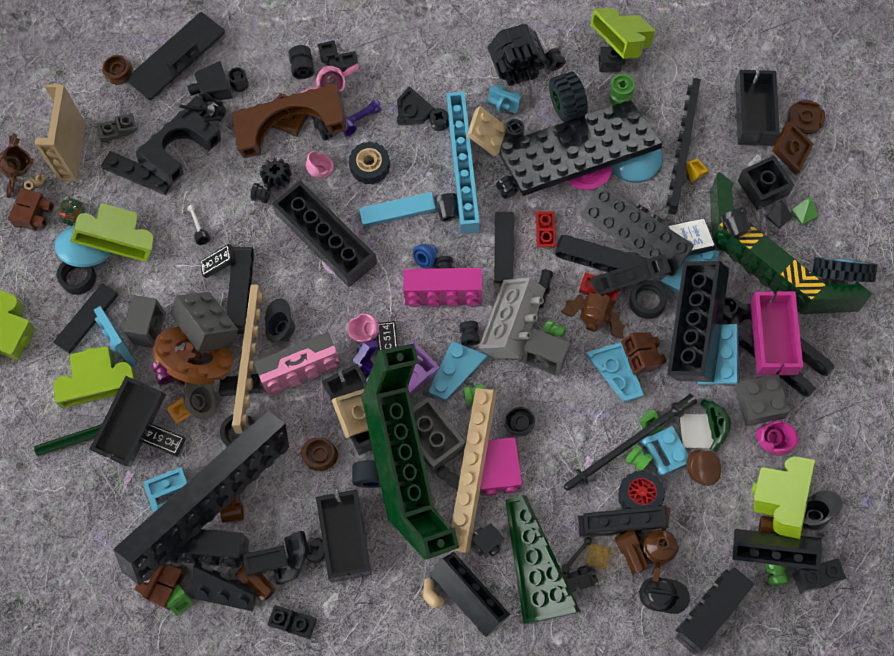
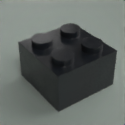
M775 155L743 169L737 180L756 210L788 196L794 187V183Z

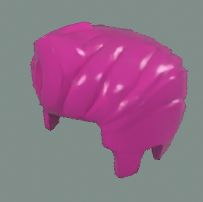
M774 421L765 424L763 427H759L755 434L759 445L766 452L775 456L788 454L799 444L797 432L793 426L785 423V421Z

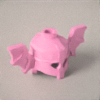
M357 63L347 68L344 72L333 66H325L318 72L317 86L310 87L301 93L309 89H317L334 83L337 84L340 92H342L346 83L345 76L351 75L360 66Z

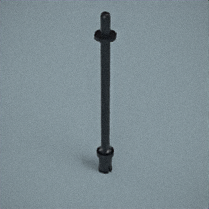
M689 393L679 402L672 403L668 412L584 471L576 469L577 476L565 483L564 489L569 491L581 482L587 485V478L672 418L682 417L684 412L697 404L696 398L688 403L694 397Z

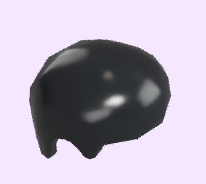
M516 407L506 414L504 425L514 436H527L534 429L535 417L528 408Z

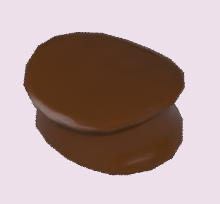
M113 55L107 58L102 66V72L107 81L115 85L125 83L126 78L133 70L131 62L122 55Z
M312 438L307 440L302 446L301 457L309 469L324 471L334 466L338 459V451L329 440L325 438Z
M695 450L690 453L686 461V467L691 479L705 486H711L718 482L721 476V464L717 455L711 451Z

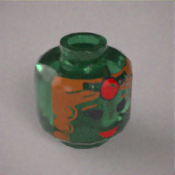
M69 197L68 200L62 201L57 215L62 218V223L73 226L78 215L85 213L86 208L83 206V202Z

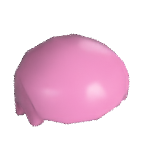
M313 150L308 154L306 169L311 176L326 178L332 174L334 164L324 152L316 154V151Z
M359 314L356 318L351 319L347 328L349 337L353 341L360 343L372 341L379 333L377 319L369 314Z

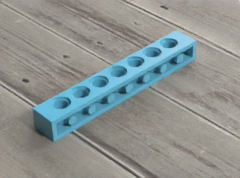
M465 91L446 93L461 234L479 233V214L470 138L467 137L469 126Z

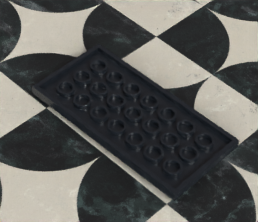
M630 100L539 130L518 139L504 142L501 145L499 156L522 196H526L662 149V142Z

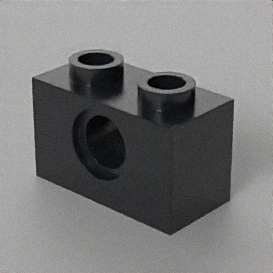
M839 558L821 563L820 570L802 568L793 573L800 594L834 585L846 579Z

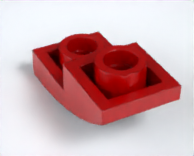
M536 211L537 247H556L555 211Z

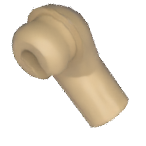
M39 174L35 175V179H29L24 182V188L31 190L42 187L45 177Z
M424 579V600L431 607L440 608L444 604V599L434 592V579Z

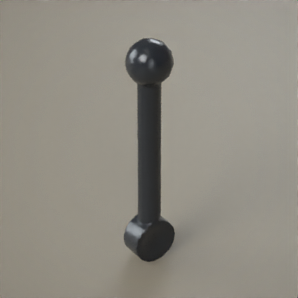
M586 537L583 545L569 562L562 565L563 572L569 571L572 563L586 546L592 544L590 537Z

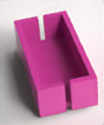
M482 268L404 269L403 292L405 305L410 307H419L420 305H428L430 307H438L439 305H448L450 307L467 305L474 307L482 304Z
M755 292L750 300L757 375H775L778 371L779 375H798L803 368L796 293L777 292L772 303H769L773 297V292Z

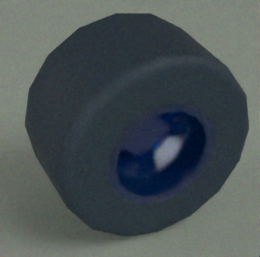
M375 460L359 461L352 465L353 485L362 488L381 487Z

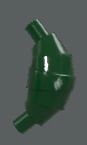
M703 399L700 405L706 409L711 438L714 440L710 449L717 452L720 445L725 442L730 434L731 418L724 407L719 406L713 401L709 402Z

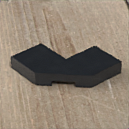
M335 40L317 44L321 62L328 66L339 68L344 72L347 68L358 63L356 51L338 55Z
M298 531L284 538L289 557L287 558L288 567L274 570L277 585H283L298 578L309 553L304 531Z

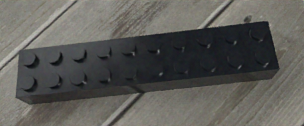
M267 411L113 549L121 571L139 586L144 581L149 580L153 573L159 567L164 566L173 554L180 551L187 541L200 532L201 528L208 522H211L223 508L228 507L230 502L237 495L243 493L252 481L257 480L266 468L271 467L280 455L286 453L289 448L286 423Z

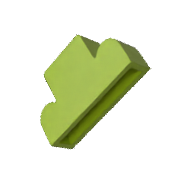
M612 8L594 9L590 25L623 59L638 58L641 56L643 48L651 47L655 29L640 15L619 16V11Z
M101 203L96 218L88 213L78 215L70 242L147 262L152 250L153 235L145 229L135 230L138 215L136 212Z
M0 290V355L19 360L25 347H28L35 327L27 319L19 317L23 313L22 303L14 295Z
M107 346L87 348L85 351L71 354L72 378L60 376L55 380L53 386L55 403L61 408H66L116 396L125 376L137 380L136 372L126 362H120L115 365L114 354Z
M790 457L785 461L784 471L762 467L758 482L753 483V511L772 515L773 529L779 535L796 539L801 537L814 473L815 460Z

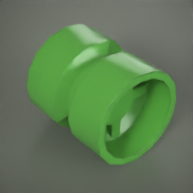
M619 74L613 77L609 92V101L612 105L621 104L624 101H632L635 82L631 76Z

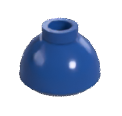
M433 244L417 245L413 249V258L420 267L430 269L435 265L438 249Z

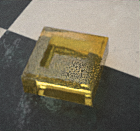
M591 543L585 564L606 570L611 548Z

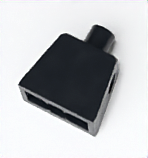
M221 61L196 71L194 74L197 83L187 85L190 96L205 92L216 100L233 98ZM201 94L203 101L212 102Z

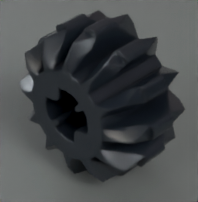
M274 157L272 162L267 160V165H262V171H260L263 184H267L271 188L275 186L277 190L280 185L285 187V182H290V176H292L289 164L284 163L282 158L277 161Z

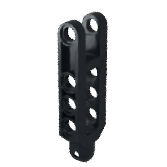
M727 297L725 298L723 318L728 321L727 325L737 324L739 326V346L755 357L753 335L751 336L740 327L744 320L750 319L752 321L750 303L742 305L736 299ZM800 337L803 362L819 374L828 376L834 369L833 363ZM801 372L798 375H779L782 380L805 397H810L816 390V387L814 388L812 383L804 378V374Z

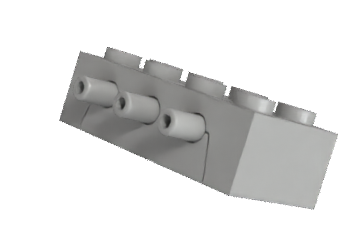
M531 277L503 280L479 349L493 359L521 358L526 342L531 338L530 331L533 323L538 319L537 311L539 306L544 302L545 288Z

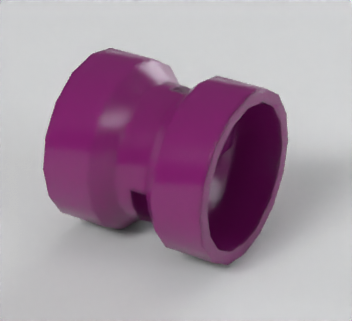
M155 361L151 365L153 372L157 374L156 380L159 385H165L175 380L173 376L166 373L167 369L162 364L158 365Z

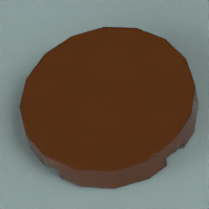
M801 100L791 106L787 115L788 122L792 121L804 134H813L822 128L825 121V112L816 102Z

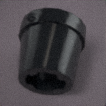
M446 193L433 199L442 222L452 221L459 217L457 194Z
M744 207L734 209L721 216V220L732 238L743 236L751 231Z

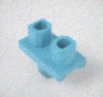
M500 84L496 87L491 86L487 102L495 105L497 112L505 109L517 114L521 93L517 91L507 92L506 88Z

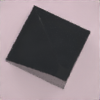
M782 200L766 215L779 229L793 217Z

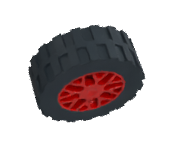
M642 470L634 471L631 474L629 473L620 484L618 492L619 504H621L622 509L662 506L665 498V488H663L662 481L660 482L659 478L654 476L653 473Z

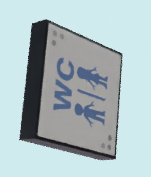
M705 218L668 226V228L694 244L688 256L715 250L716 246Z

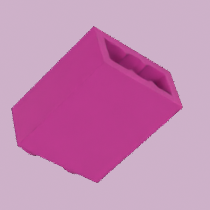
M515 437L489 440L480 487L481 494L493 496L502 491H506L507 494L518 492L522 487Z

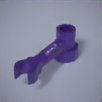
M378 99L373 100L366 108L350 117L345 115L348 130L342 131L345 136H350L356 132L357 127L354 122L382 110Z

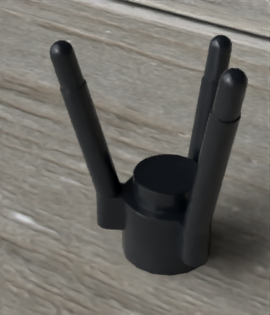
M205 92L201 94L213 102L207 108L179 105L180 108L207 112L211 118L202 119V122H221L226 115V108L223 106V102L216 100Z

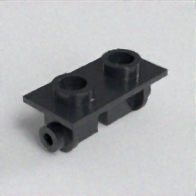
M589 565L580 566L577 568V571L571 573L569 571L562 572L571 592L577 591L575 583L579 584L581 590L595 586V583H598L597 576L594 574L597 572L592 566L589 567Z

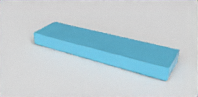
M432 192L362 207L359 208L363 227L434 212L436 208Z

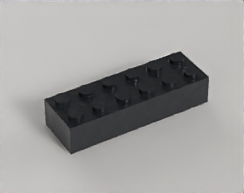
M301 180L272 203L275 214L348 287L352 286L377 264L376 254Z
M721 261L683 263L667 372L668 376L677 381L714 382L729 268Z

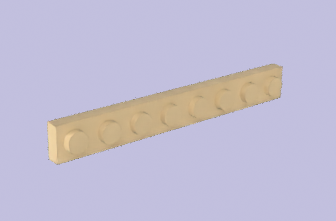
M251 285L232 421L235 434L244 433V427L248 425V415H246L247 408H250V396L248 394L249 390H252L253 387L251 372L255 371L253 355L257 354V343H255L256 338L259 337V326L257 324L258 321H261L262 312L260 304H263L264 294L260 292L259 285Z
M475 389L451 528L455 527L459 548L452 551L470 552L497 394L495 390Z

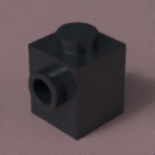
M600 47L598 55L599 72H621L622 65H625L626 59H623L612 47Z
M490 523L484 529L480 527L474 532L472 548L479 556L483 555L487 558L490 555L493 557L501 550L499 546L504 543L505 538Z

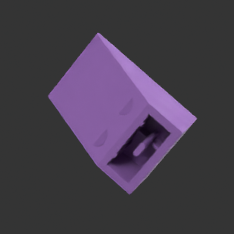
M414 340L408 344H415L419 364L415 365L408 386L410 396L431 382L440 369Z

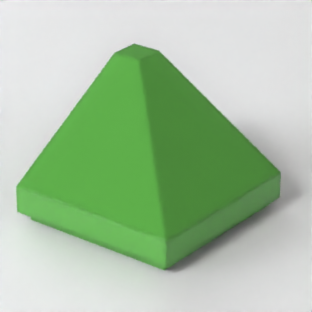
M811 197L792 209L801 225L818 218Z
M648 410L639 420L642 429L658 419L659 416L655 410ZM662 425L661 427H659L658 429H656L654 432H652V433L649 434L648 436H652V435L656 434L657 432H659L660 430L664 429V428H665L664 425Z
M178 584L166 605L178 616L194 602Z

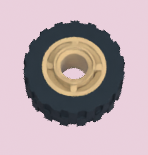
M372 141L363 142L355 146V149H352L351 155H349L351 174L360 183L374 184L381 182L389 173L390 168L387 150L382 145L376 142L372 143ZM368 161L374 162L371 165L365 164Z

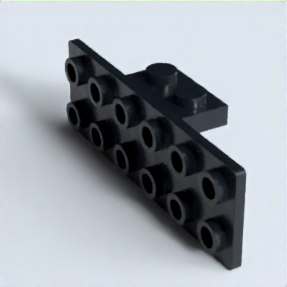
M203 12L198 13L126 78V81L148 100H152L223 36L225 30Z
M601 184L581 213V216L643 258L649 259L665 253L671 270L667 274L674 276L693 249L694 244L663 224L664 219L654 214L653 217L647 213L649 210L641 204L637 207Z

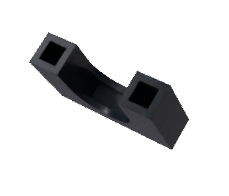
M184 109L178 112L176 117L170 122H167L159 132L153 134L144 145L139 146L136 151L138 163L171 186L184 173L182 164L165 152L166 147L174 140L190 139L207 151H210L221 141L220 129L210 122H202L204 118L193 110Z

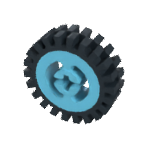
M814 257L812 273L823 278L875 282L878 264Z

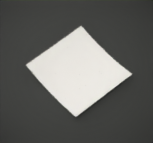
M684 414L680 417L683 446L685 448H710L714 440L711 438L707 414Z

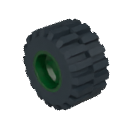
M571 71L550 79V97L559 118L567 122L585 116L588 111L587 96L583 84L576 73Z

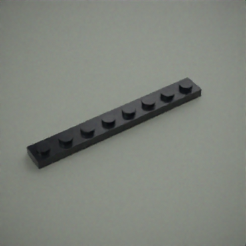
M693 78L692 85L688 84L686 95H689V100H685L683 108L686 111V115L682 116L680 125L684 126L683 131L679 132L678 142H681L680 147L676 148L675 158H678L677 163L674 162L672 174H675V178L671 179L669 186L672 194L667 197L666 206H669L668 214L676 215L679 205L701 81L698 78Z

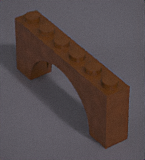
M327 84L324 87L309 89L303 93L292 94L289 97L275 99L268 103L257 104L254 107L232 112L237 148L243 158L261 154L262 141L269 129L282 119L293 115L305 114L321 119L330 134L348 130L342 96L337 84Z

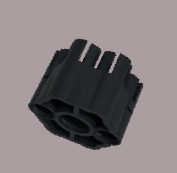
M520 24L499 31L487 47L499 79L506 80L509 86L515 85L512 74L517 84L522 82V77L524 81H529L530 78L534 80L538 77L539 70L549 63L536 31H533L527 24Z

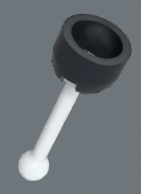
M189 205L188 211L191 212L197 228L194 234L195 242L197 245H205L210 241L209 233L200 228L194 212L195 207Z

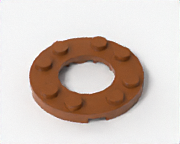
M180 327L167 329L157 336L153 347L154 359L158 365L162 364L167 369L166 373L174 378L193 384H213L215 380L220 378L223 380L228 376L233 364V356L228 347L206 351L212 355L213 360L208 364L195 365L185 362L175 352V347L181 346L182 343H191Z

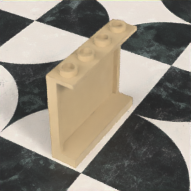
M57 83L53 85L45 84V88L54 104L48 138H36L35 146L59 181H77L86 122L64 85Z

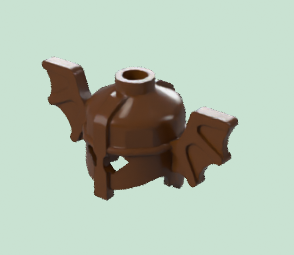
M15 133L9 135V146L0 153V171L3 175L10 177L6 187V197L11 198V193H14V185L18 181L16 177L26 173L34 162V158H31L29 153L18 145L20 139L17 138Z
M589 292L585 299L579 294L576 299L566 301V306L561 313L573 317L581 309L580 319L585 323L587 330L596 332L598 328L606 327L610 323L611 335L619 339L624 338L623 329L625 325L620 321V312L615 313L612 311L615 303L614 300H610V296H601L599 293L593 294Z
M667 507L668 522H669V517H670V512H671V508H670V507ZM666 528L652 531L642 542L641 549H643L645 557L655 564L652 572V581H659L660 566L674 559L679 550L677 540L672 533L666 531Z

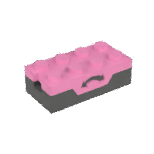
M328 332L254 361L260 380L268 395L278 394L289 386L296 387L304 380L315 379L319 377V374L326 371H335L341 366Z

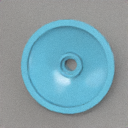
M659 149L612 165V172L618 178L627 182L640 183L647 181L660 170L663 159L662 151Z
M74 226L62 231L55 241L57 256L63 262L72 266H94L102 263L111 255L110 252L70 242Z

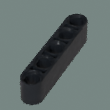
M569 235L560 236L555 255L561 259L604 272H610L646 260V258Z
M233 247L235 262L231 264L226 314L238 328L237 334H244L250 287L252 285L253 247Z

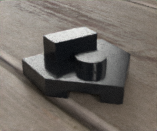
M409 86L397 99V124H424L435 108Z

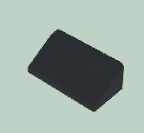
M251 374L253 387L252 390H249V394L261 393L259 374ZM228 376L223 380L220 378L219 393L221 397L236 395L238 376Z

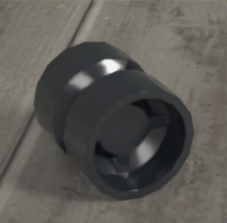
M305 45L292 47L288 52L289 61L292 64V76L296 79H307L313 76L315 70L311 49Z

